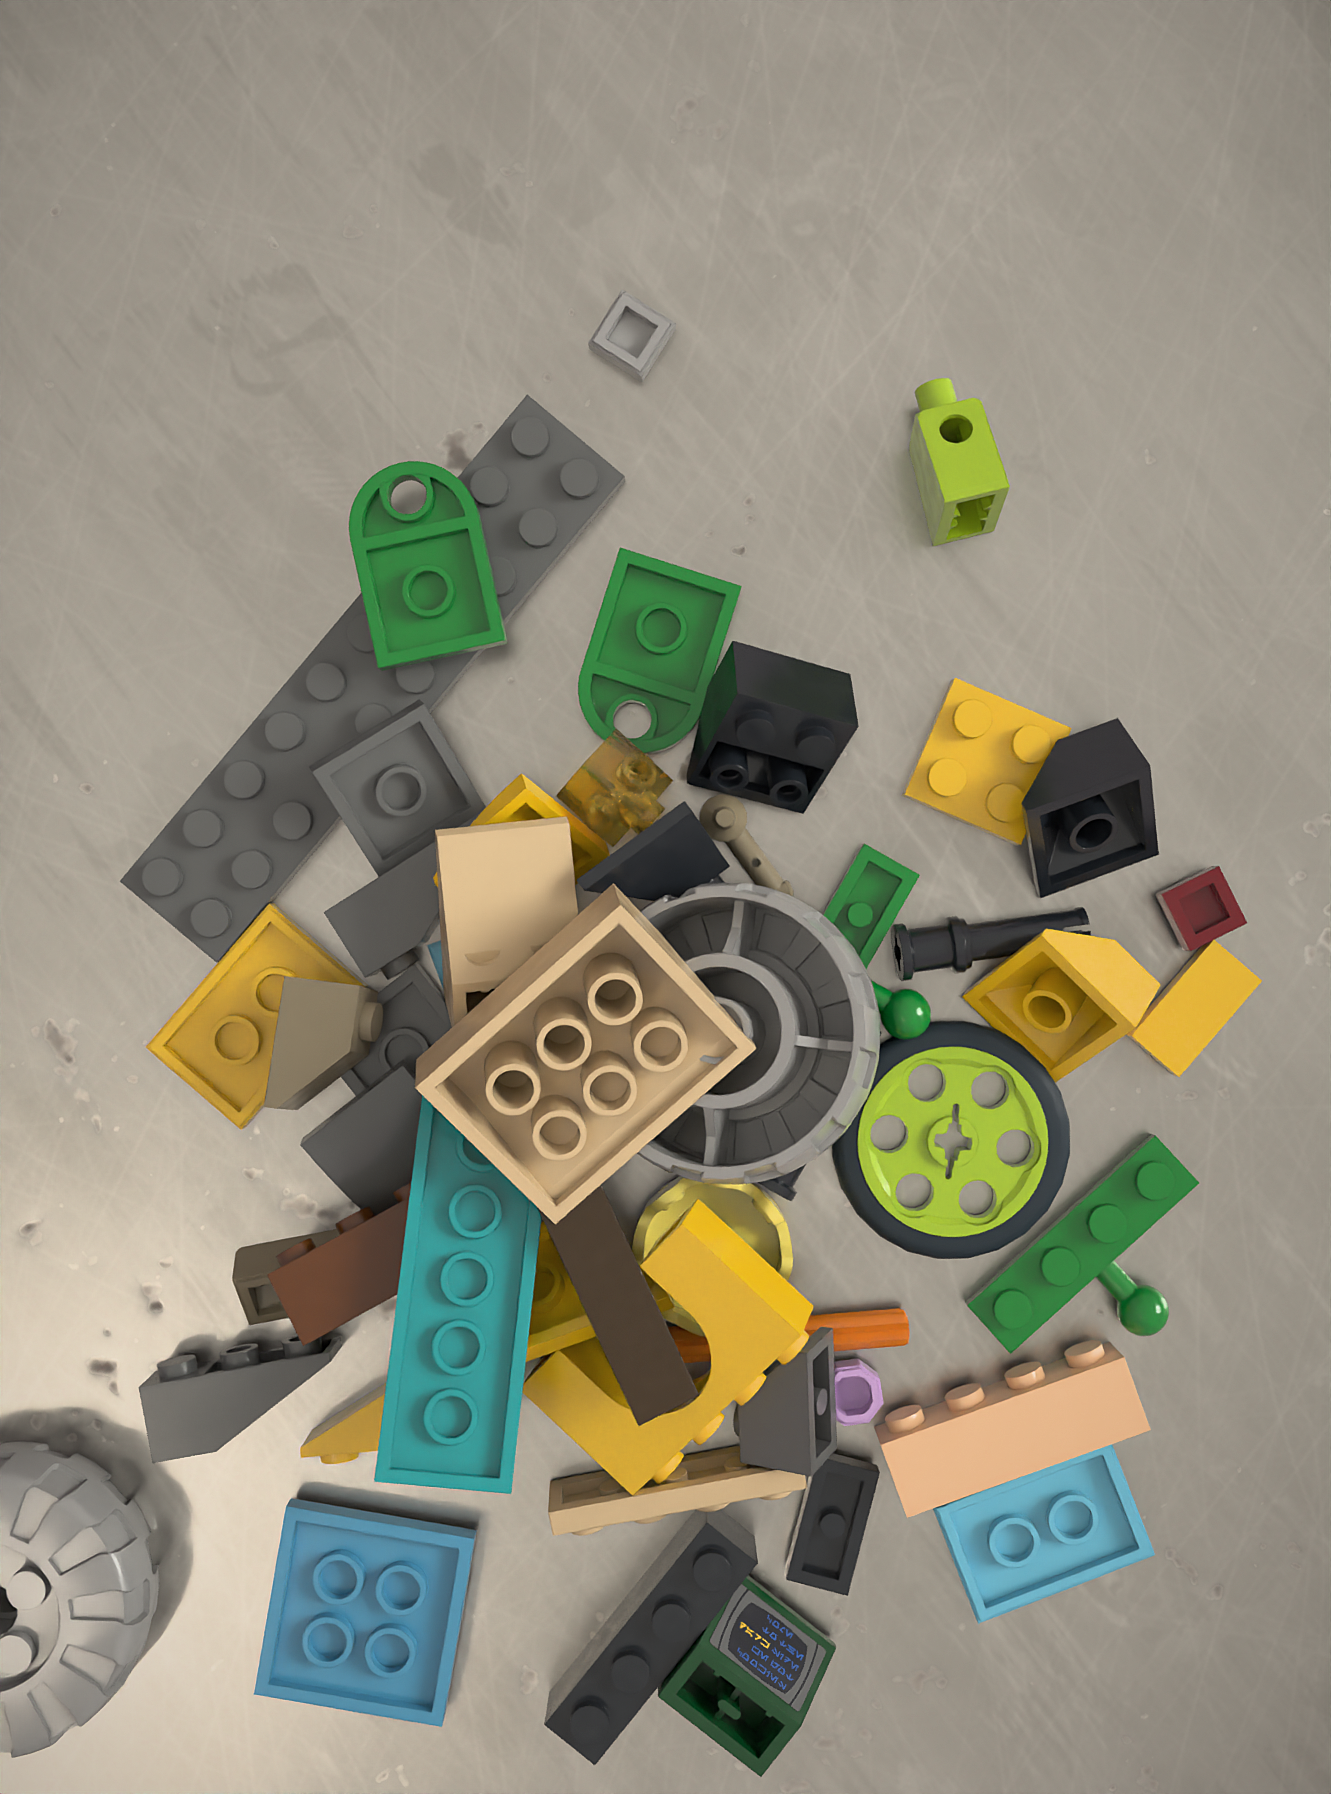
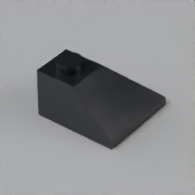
M1116 718L1057 740L1021 802L1035 889L1040 899L1159 855L1151 767L1120 720Z
M683 801L578 878L577 881L584 891L603 893L614 883L626 897L656 901L665 895L679 898L688 889L701 884L722 883L724 880L719 874L729 868L730 865L693 811Z

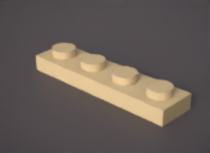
M739 1445L683 1456L675 1470L662 1483L658 1484L651 1478L633 1496L606 1470L552 1480L549 1487L548 1515L553 1536L566 1533L583 1536L598 1532L604 1526L630 1521L648 1524L657 1522L668 1514L695 1509L701 1512H713L726 1507L729 1503L748 1499L777 1500L788 1496L792 1491L807 1489L805 1475L741 1463Z

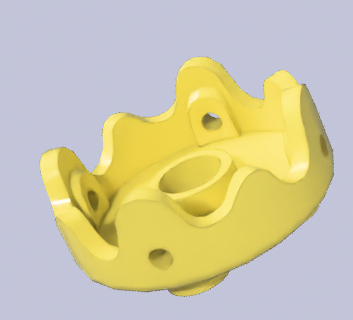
M679 1176L664 1185L648 1201L638 1218L633 1237L632 1252L639 1266L657 1239L699 1199L784 1279L788 1281L793 1267V1253L788 1226L774 1199L756 1183L742 1185L711 1184ZM672 1298L675 1308L662 1312L663 1318L693 1334L705 1336L697 1321Z

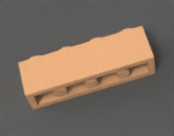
M1098 1340L1085 1341L1068 1348L1064 1352L1066 1358L1041 1366L1040 1362L1020 1364L1009 1369L1004 1374L1005 1380L985 1387H981L978 1383L962 1385L949 1391L945 1395L946 1401L924 1409H921L920 1405H908L890 1412L885 1417V1423L874 1426L906 1517L917 1515L1150 1431V1426L1125 1357L1110 1342L1101 1344Z

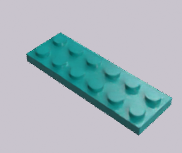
M423 1095L374 1482L511 1494L541 1216L536 1205Z

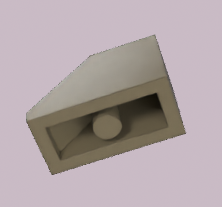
M284 976L264 1107L298 1110L369 1055L370 1042L377 1041L383 1022V1008L381 1003H377L378 991L359 985Z

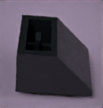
M732 641L707 687L686 774L687 784L804 814L859 727L851 674Z

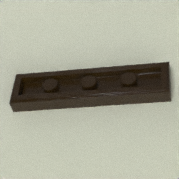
M602 1185L595 1189L557 1224H554L537 1207L638 1426L699 1396Z

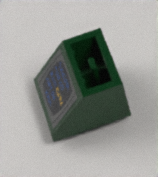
M748 1575L659 1685L658 1697L753 1772L762 1777L802 1726L836 1650V1645Z

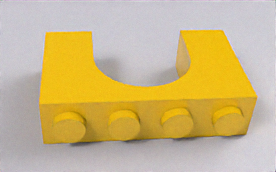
M699 1199L657 1239L639 1266L690 1313L706 1336L711 1354V1369L699 1378L692 1380L699 1396L638 1426L596 1337L544 1355L523 1383L522 1393L632 1496L651 1478L658 1484L662 1483L681 1462L684 1456L680 1451L691 1440L698 1445L703 1444L722 1423L725 1417L721 1413L723 1409L733 1400L740 1406L748 1402L766 1380L767 1376L763 1371L775 1360H778L782 1365H786L799 1353L809 1339V1334L804 1331V1328L814 1305Z

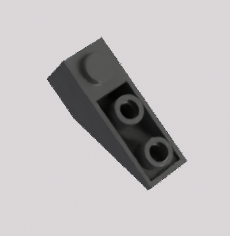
M298 1335L283 1340V1348L259 1352L258 1344H244L223 1350L219 1353L220 1359L197 1363L195 1355H184L158 1363V1371H155L138 1387L152 1463L217 1452L329 1364L342 1347L341 1338L321 1340L320 1337L303 1346Z

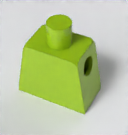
M938 378L920 385L914 392L920 412L915 414L909 451L932 545L937 546L993 532L1010 485L982 401L978 398L957 401L952 380L949 378Z

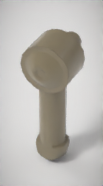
M728 794L709 798L700 809L699 822L710 838L726 843L756 885L793 896L794 890L790 882L782 879L745 828L747 812L744 805L736 797Z

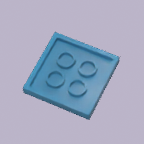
M291 1498L285 1508L254 1695L442 1727L448 1703L477 1530Z

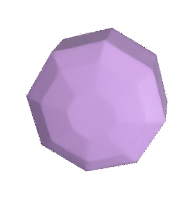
M858 1358L835 1361L836 1420L844 1426L869 1423L883 1405L881 1382L878 1373Z

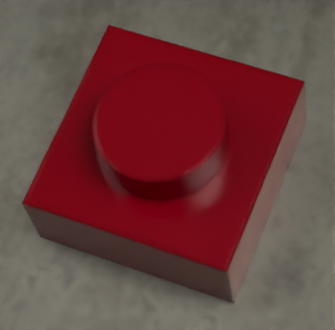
M1211 866L1155 894L1183 951L1190 952L1247 924L1220 866Z

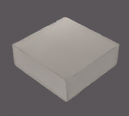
M622 289L589 340L588 346L594 353L640 382H643L676 330V323Z

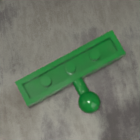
M864 843L823 915L851 943L865 969H867L920 875ZM872 981L878 1002L880 1019L883 1027L890 1035L898 1039L908 1040L916 1038L925 1032L931 1021V1008L922 994L912 989H899L892 992Z
M1150 1134L965 1302L966 1305L1011 1354L1096 1277L1117 1300L1118 1319L1127 1331L1137 1336H1151L1158 1333L1167 1323L1169 1316V1307L1165 1297L1152 1286L1136 1285L1114 1260L1192 1191L1199 1182L1156 1135Z

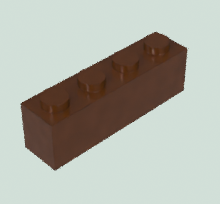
M411 1183L395 1191L393 1195L398 1204L375 1216L370 1206L336 1223L335 1227L340 1235L316 1248L312 1238H308L276 1256L281 1267L267 1274L303 1346L397 1295Z

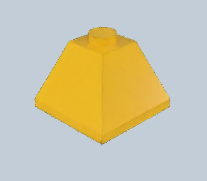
M1045 929L967 989L962 998L993 1028L1023 1045L1046 1068L1056 1083L1135 1029L1161 984L1116 940Z

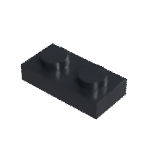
M832 1454L812 1477L809 1476L785 1567L786 1580L848 1596L880 1474L876 1464Z

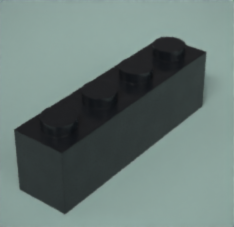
M721 1509L713 1512L695 1510L549 1691L544 1725L593 1765H596L758 1564L755 1536Z

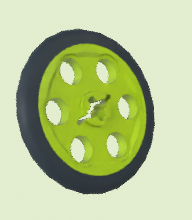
M967 1021L930 1022L925 1032L916 1038L904 1040L893 1036L880 1044L879 1062L867 1100H865L846 1132L832 1145V1158L841 1189L856 1214L880 1237L907 1252L935 1259H968L1003 1248L1026 1234L1048 1211L1063 1184L1070 1156V1122L1058 1086L1046 1068L1023 1045L995 1028ZM925 1064L936 1066L943 1077L941 1091L934 1098L928 1100L914 1097L909 1091L908 1086L909 1076L912 1071L918 1066ZM985 1072L998 1073L1006 1085L1003 1099L997 1105L991 1107L978 1105L971 1094V1087L975 1078ZM957 1104L954 1121L957 1123L958 1132L968 1137L966 1147L958 1146L955 1148L953 1157H950L949 1174L945 1176L948 1160L945 1158V1149L941 1145L934 1143L936 1134L947 1133L949 1124H952L953 1105ZM892 1115L900 1118L906 1129V1135L901 1145L893 1150L877 1148L871 1140L870 1132L872 1125L883 1116ZM1009 1130L1024 1131L1030 1139L1031 1149L1029 1155L1018 1164L1003 1163L997 1154L996 1146L998 1140ZM912 1173L925 1176L931 1185V1194L928 1200L922 1206L916 1208H908L901 1205L896 1197V1187L899 1181L904 1176ZM972 1181L986 1182L993 1191L991 1206L982 1214H967L961 1209L959 1204V1195L962 1188Z

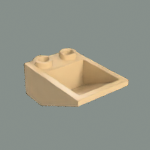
M567 816L435 830L443 989L452 1027L578 915L570 825Z

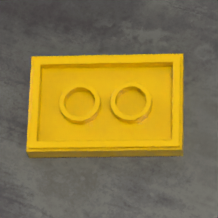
M269 903L145 1047L240 1130L247 1127L264 1107L284 976L359 985L366 988L368 986L367 983L274 903Z

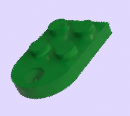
M420 461L400 462L374 474L362 486L354 499L349 516V536L378 668L381 671L508 644L481 518L475 501L465 485L448 470L435 464ZM412 480L424 485L427 496L420 510L412 514H402L393 509L391 503L392 493L400 483Z
M621 547L619 548L578 682L581 710L589 726L600 739L623 752L653 754L675 746L693 730L701 716L707 687L714 676L742 586ZM639 703L649 711L651 725L648 731L641 737L626 738L615 729V714L624 704Z

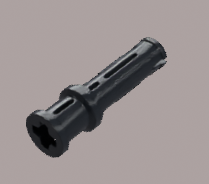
M1077 907L1074 910L968 925L963 918L959 919L957 916L947 917L944 924L923 928L907 929L903 923L894 924L892 926V949L895 967L901 981L911 980L914 973L950 968L954 974L964 973L966 969L972 967V961L997 959L1013 955L1045 929L1063 931L1066 927L1088 925L1090 923L1085 909ZM1070 931V933L1091 936V931Z

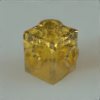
M615 729L583 763L556 797L581 818L589 829L596 832L609 845L614 847L630 829L638 835L651 826L661 815L665 807L657 799L673 782V779L619 730Z

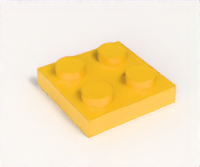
M954 678L950 682L901 796L1014 845H1021L1026 835L1021 802L1057 740L1069 736L1072 728Z

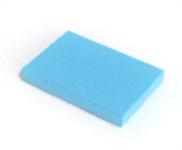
M1112 1444L933 1508L978 1624L1155 1555Z

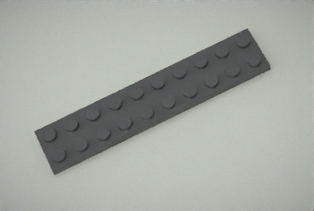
M528 394L458 476V479L470 492L479 511L504 626L625 482V476ZM360 593L123 876L120 882L218 963L266 906L277 898L342 820L309 766L419 699L425 704L431 714L484 649L381 671L377 666L362 593Z

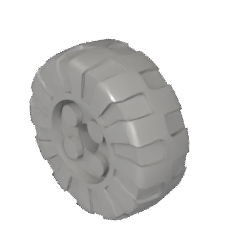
M730 882L701 884L688 889L679 898L665 895L645 906L640 912L661 933L688 967L714 995V999L734 1018L737 1025L743 1030L748 1039L754 1042L757 1049L637 1154L668 1173L702 1183L732 1185L750 1184L780 1177L816 1159L832 1146L851 1125L865 1100H867L879 1062L881 1020L878 1002L872 981L855 948L841 931L820 912L793 896L759 885ZM703 1055L700 1060L715 1065L723 1057L715 1058Z
M11 1441L0 1444V1753L11 1752V1758L32 1754L54 1745L67 1731L76 1726L81 1728L123 1686L145 1647L151 1620L157 1608L160 1584L159 1565L152 1564L147 1540L152 1533L133 1498L127 1500L110 1481L112 1475L90 1459L78 1453L67 1456L49 1450V1445L46 1443Z

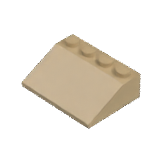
M613 883L416 1059L415 1088L554 1224H557L757 1048L754 1042L743 1033V1030L737 1025L731 1015L714 999V995L688 967L661 933ZM703 1055L715 1058L723 1057L715 1065L700 1060Z

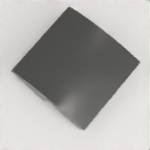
M404 1060L400 1061L304 1136L300 1144L313 1161L360 1209L370 1206L375 1216L398 1204L393 1193L412 1181L422 1094L415 1088L416 1074Z

